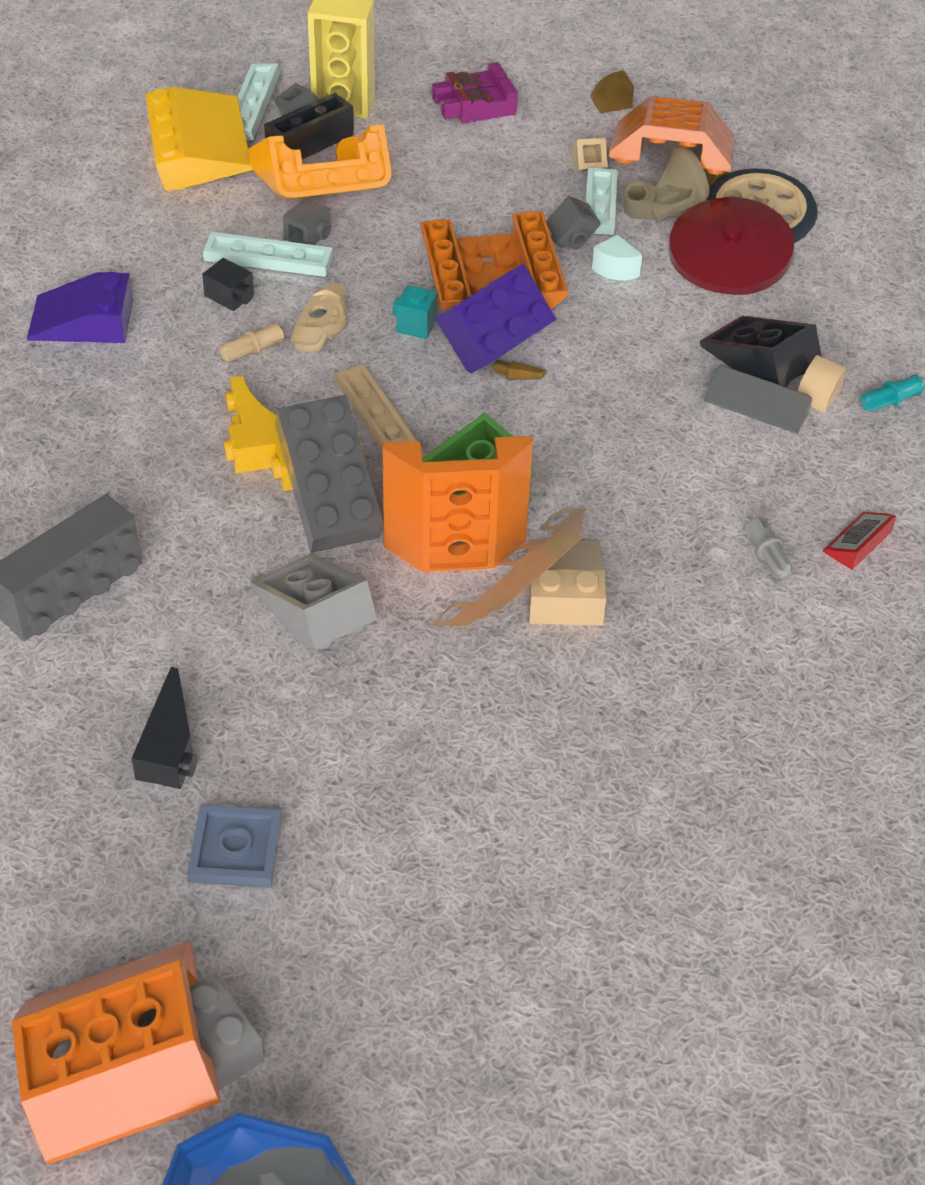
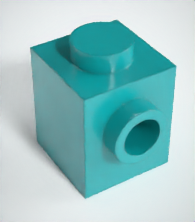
M406 285L401 297L397 296L393 304L392 314L396 316L397 333L428 339L436 322L435 317H437V291Z

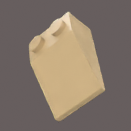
M528 539V544H542L546 539ZM579 540L529 585V624L603 625L606 585L605 569L599 541Z

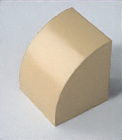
M606 137L578 139L570 144L571 156L577 171L588 170V167L608 168Z
M816 355L807 368L797 391L811 396V407L825 413L842 390L847 368Z

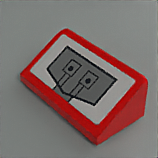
M863 511L823 549V552L853 570L892 532L896 516L893 514Z

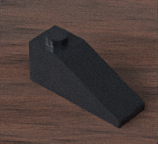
M170 667L131 759L135 780L181 789L185 777H192L195 772L197 754L192 751L178 668Z

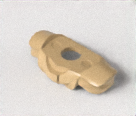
M335 282L326 283L317 292L312 294L294 326L291 342L294 343V347L297 350L310 353L317 352L322 349L326 339L334 340V336L344 329L347 322L348 308L346 303L348 300L345 296L346 289L342 285ZM318 309L327 311L322 317L314 318L309 316L311 312Z

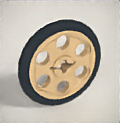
M760 168L742 169L724 175L709 188L707 200L730 196L747 198L771 207L781 216L791 215L796 219L786 220L792 230L794 243L809 233L818 217L817 204L809 189L796 178L783 172ZM751 186H760V187H762L763 189L757 191V190H752V189L749 188V187H751ZM787 195L791 197V199L783 200L778 198L777 196Z

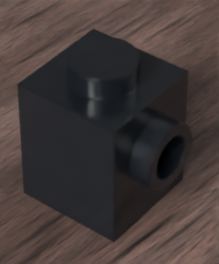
M223 257L202 273L204 296L234 312L242 304H248L252 300L254 295L253 273L246 268Z

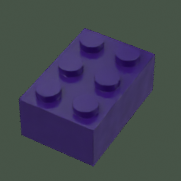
M524 263L498 277L435 317L464 368L470 374L489 365L557 320Z

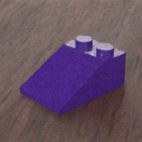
M96 272L37 295L27 340L125 343L133 305L130 273Z

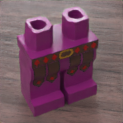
M499 62L488 63V69L481 72L468 73L461 71L456 74L454 71L446 72L445 82L432 84V99L435 104L441 103V114L445 120L458 118L461 124L470 123V120L476 122L516 114L518 91L511 80L507 78V74Z

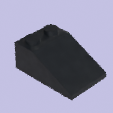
M741 316L700 341L703 349L732 369L783 387L788 386L789 382L796 377L804 375L816 355L822 357L816 324Z

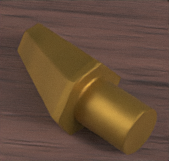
M496 359L493 365V372L506 375L507 380L542 379L547 373L545 369L515 361L509 363Z

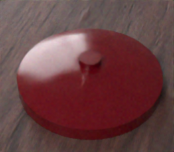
M740 197L714 198L689 208L673 225L669 241L671 262L681 276L700 288L728 295L753 294L771 287L786 274L792 263L794 253V236L787 221L771 207L755 200Z

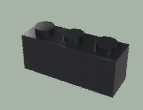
M335 92L265 123V139L267 137L283 135V143L292 150L300 149L301 158L304 159L339 143L342 139L354 136L353 105Z

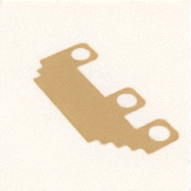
M588 508L563 509L555 513L539 528V530H556L542 544H523L515 548L500 561L499 566L516 567L476 602H457L452 604L432 625L467 627L478 618H485L493 611L502 610L583 538V536L578 535L584 531L579 528L585 522L580 521L586 517V515L582 514ZM569 513V516L561 523L549 526L550 521L555 517ZM524 548L529 549L527 554L520 559L508 561L509 557L515 552ZM462 607V610L455 617L445 621L441 620L442 616L449 610Z

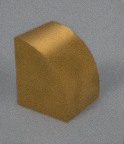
M624 70L613 72L597 83L590 98L600 114L630 109L633 103L634 85Z

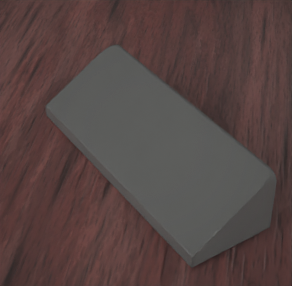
M720 365L715 372L704 401L798 434L809 415L812 397Z

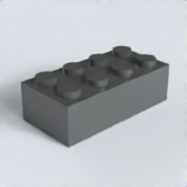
M346 394L277 408L275 427L310 552L314 553L380 538L383 520Z
M106 493L0 561V620L25 642L34 635H41L46 632L50 624L62 616L71 615L76 612L80 604L94 595L99 596L103 594L112 583L121 577L132 575L138 566L142 564L135 517Z

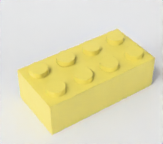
M313 0L308 11L311 92L318 99L336 92L353 105L354 117L368 119L375 101L374 0Z

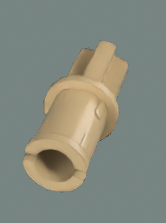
M275 322L253 332L250 330L245 331L244 336L221 344L219 351L222 359L227 362L251 353L258 355L260 350L284 342V334L280 325Z

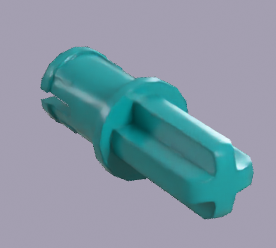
M916 374L896 382L887 381L883 384V387L862 394L860 397L861 407L869 412L891 404L896 407L905 399L921 395L924 391L923 381Z

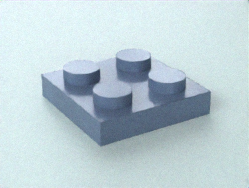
M200 804L188 869L189 882L272 888L282 823L281 810Z

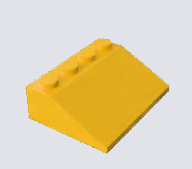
M180 87L159 88L145 94L155 163L165 191L182 189L253 170L250 164L239 100L236 95Z

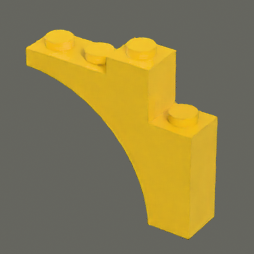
M243 376L229 377L230 392H225L227 411L234 412V415H231V425L228 426L229 440L223 441L226 461H233L235 473L271 468L273 478H280L283 491L292 490L275 427L276 415L257 401L247 387Z

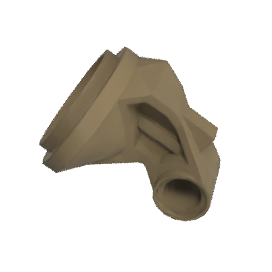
M681 145L670 149L665 170L657 185L647 184L642 180H633L627 183L623 190L625 214L634 219H655L656 222H659L667 217L679 218L689 208L707 201L709 197L708 181L703 167L693 151Z

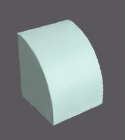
M616 235L594 246L592 269L601 276L613 280L634 279L640 277L642 253L619 235Z

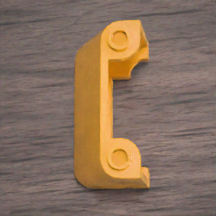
M384 124L369 126L366 128V132L358 136L342 139L336 146V161L303 165L300 149L292 150L283 143V135L267 137L248 149L253 171L283 199L290 200L372 190L385 186L391 178V165Z

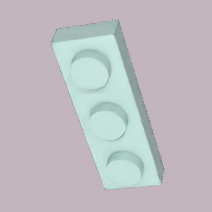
M588 167L585 202L591 206L601 222V225L593 234L614 235L618 169Z

